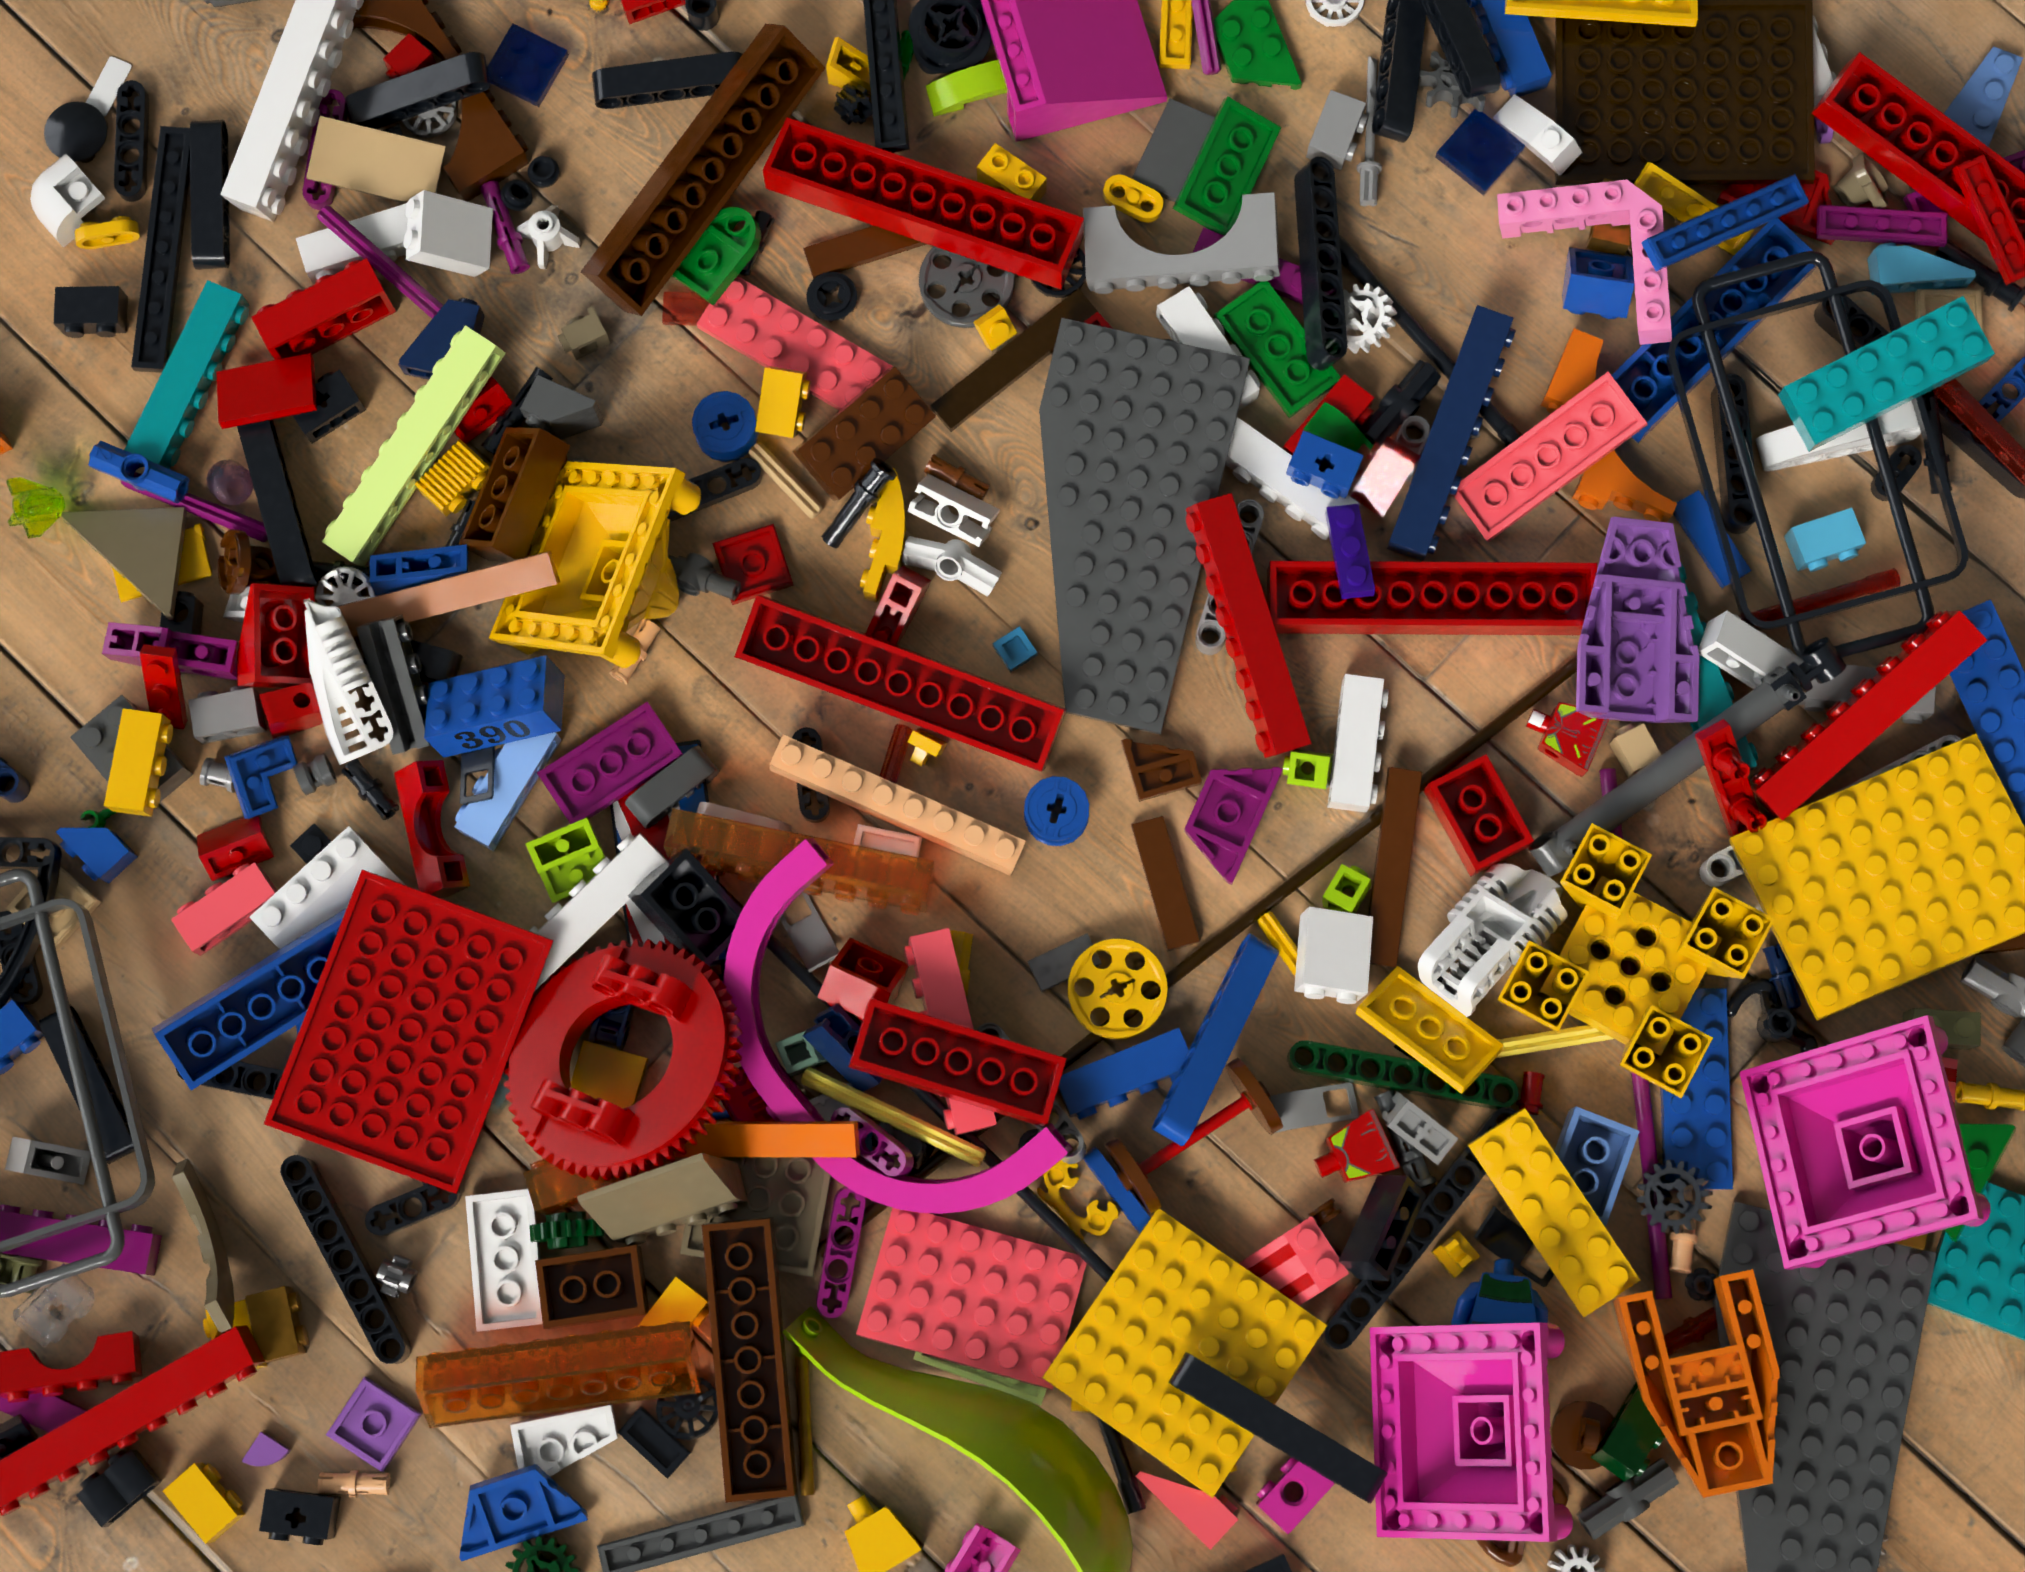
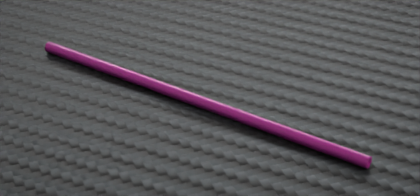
M1615 768L1599 770L1602 797L1618 786ZM1621 824L1610 833L1623 839ZM1627 960L1621 962V969L1625 974L1635 975L1637 973L1634 963ZM1631 1072L1637 1130H1639L1638 1140L1643 1184H1647L1648 1180L1643 1174L1645 1172L1655 1174L1653 1165L1658 1163L1650 1084L1646 1079ZM1654 1191V1201L1657 1205V1194ZM1646 1215L1655 1299L1672 1298L1666 1233L1661 1232L1662 1223L1657 1226L1649 1225L1652 1216Z

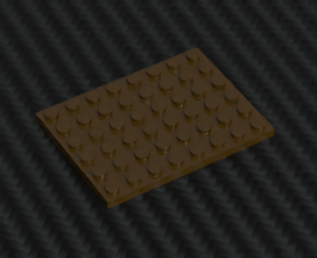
M1698 0L1696 27L1555 18V123L1575 139L1582 151L1561 176L1555 172V185L1603 182L1604 178L1614 181L1627 179L1634 184L1647 162L1658 166L1685 185L1773 184L1796 174L1800 184H1813L1815 180L1814 115L1811 114L1814 110L1812 0Z

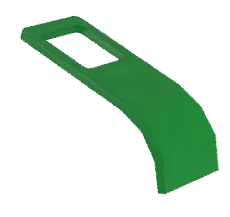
M1326 402L1323 403L1303 428L1306 432L1355 452L1364 443L1376 457V460L1363 476L1357 472L1355 478L1362 485L1369 481L1384 460V457L1356 425L1337 408Z

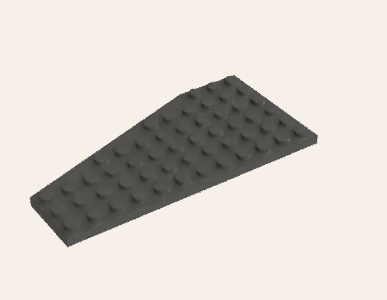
M1061 318L1039 414L1064 701L1067 714L1159 735L1162 734L1202 566L1196 556L1197 543L1194 534L1189 531L1186 524V508L1218 497L1250 358Z
M1739 1202L1732 1204L1718 1277L1751 1269L1754 1270L1780 1370L1774 1436L1773 1484L1736 1491L1747 1572H1877L1935 1264V1252L1922 1251L1889 1243L1827 1259L1824 1265L1819 1268L1800 1267L1787 1270L1783 1266L1771 1210ZM1715 1289L1713 1309L1716 1315L1719 1347L1723 1348L1730 1346Z

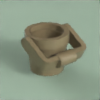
M1863 154L1857 155L1853 159V168L1834 185L1836 195L1845 206L1860 207L1868 201H1871L1874 208L1884 209L1888 207V197L1885 192L1888 186L1883 175Z

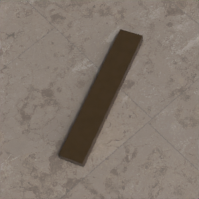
M1077 289L931 404L932 411L952 432L1054 351L1061 318L1085 322L1098 310Z

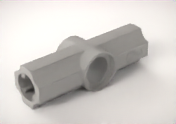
M1974 957L1964 970L1960 982L1992 1000L1991 1004L1999 1011L2013 1017L2019 1016L2025 1020V979L2012 973L2006 974L1980 957Z

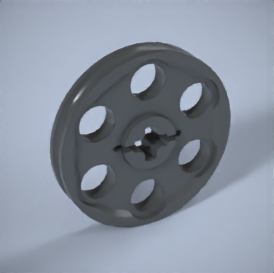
M934 246L927 253L921 264L919 287L925 306L937 319L954 327L973 328L975 327L973 323L975 320L998 304L1004 309L1007 308L1014 292V273L1005 271L1003 275L993 277L987 272L990 265ZM938 256H948L951 259L950 266L945 269L935 267L934 260ZM963 276L967 279L972 276L973 284L966 283L962 286L961 277ZM937 284L942 285L946 289L944 296L937 299L929 296L928 290L930 287ZM990 292L998 294L1000 297L999 303L995 306L985 305L982 302L985 294ZM959 303H964L970 307V312L967 316L957 317L952 312L953 307Z

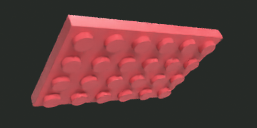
M892 1207L856 1336L919 1352L927 1356L1053 1391L1054 1386L1042 1377L1065 1345L1087 1263L1074 1253L934 1214L918 1213Z

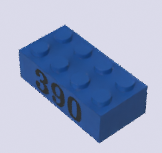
M547 655L430 682L428 686L424 739L445 758L562 731L565 675Z

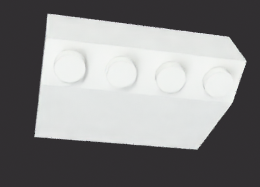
M348 826L258 908L250 918L281 949L346 909L362 869L404 885L405 883L359 834Z

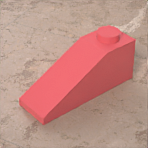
M1140 1470L1135 1474L1210 1550L1239 1520L1233 1514L1237 1508L1223 1494L1218 1499L1215 1496L1211 1498L1199 1489Z

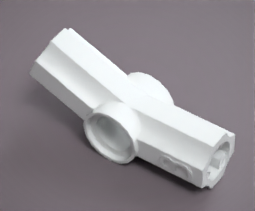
M908 536L905 541L902 553V562L905 565L935 571L939 577L947 581L958 579L987 597L1002 574L1001 571L973 556L970 547L964 541L952 539L944 544Z

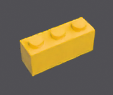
M122 709L104 806L111 811L152 817L154 808L156 809L159 806L161 797L160 789H158L160 776L165 774L167 759L164 753L166 744L171 742L173 736L171 720L163 714Z

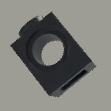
M177 591L174 620H168L161 612L160 627L169 628L174 632L201 635L204 604L191 592ZM188 609L186 619L176 622L177 613Z

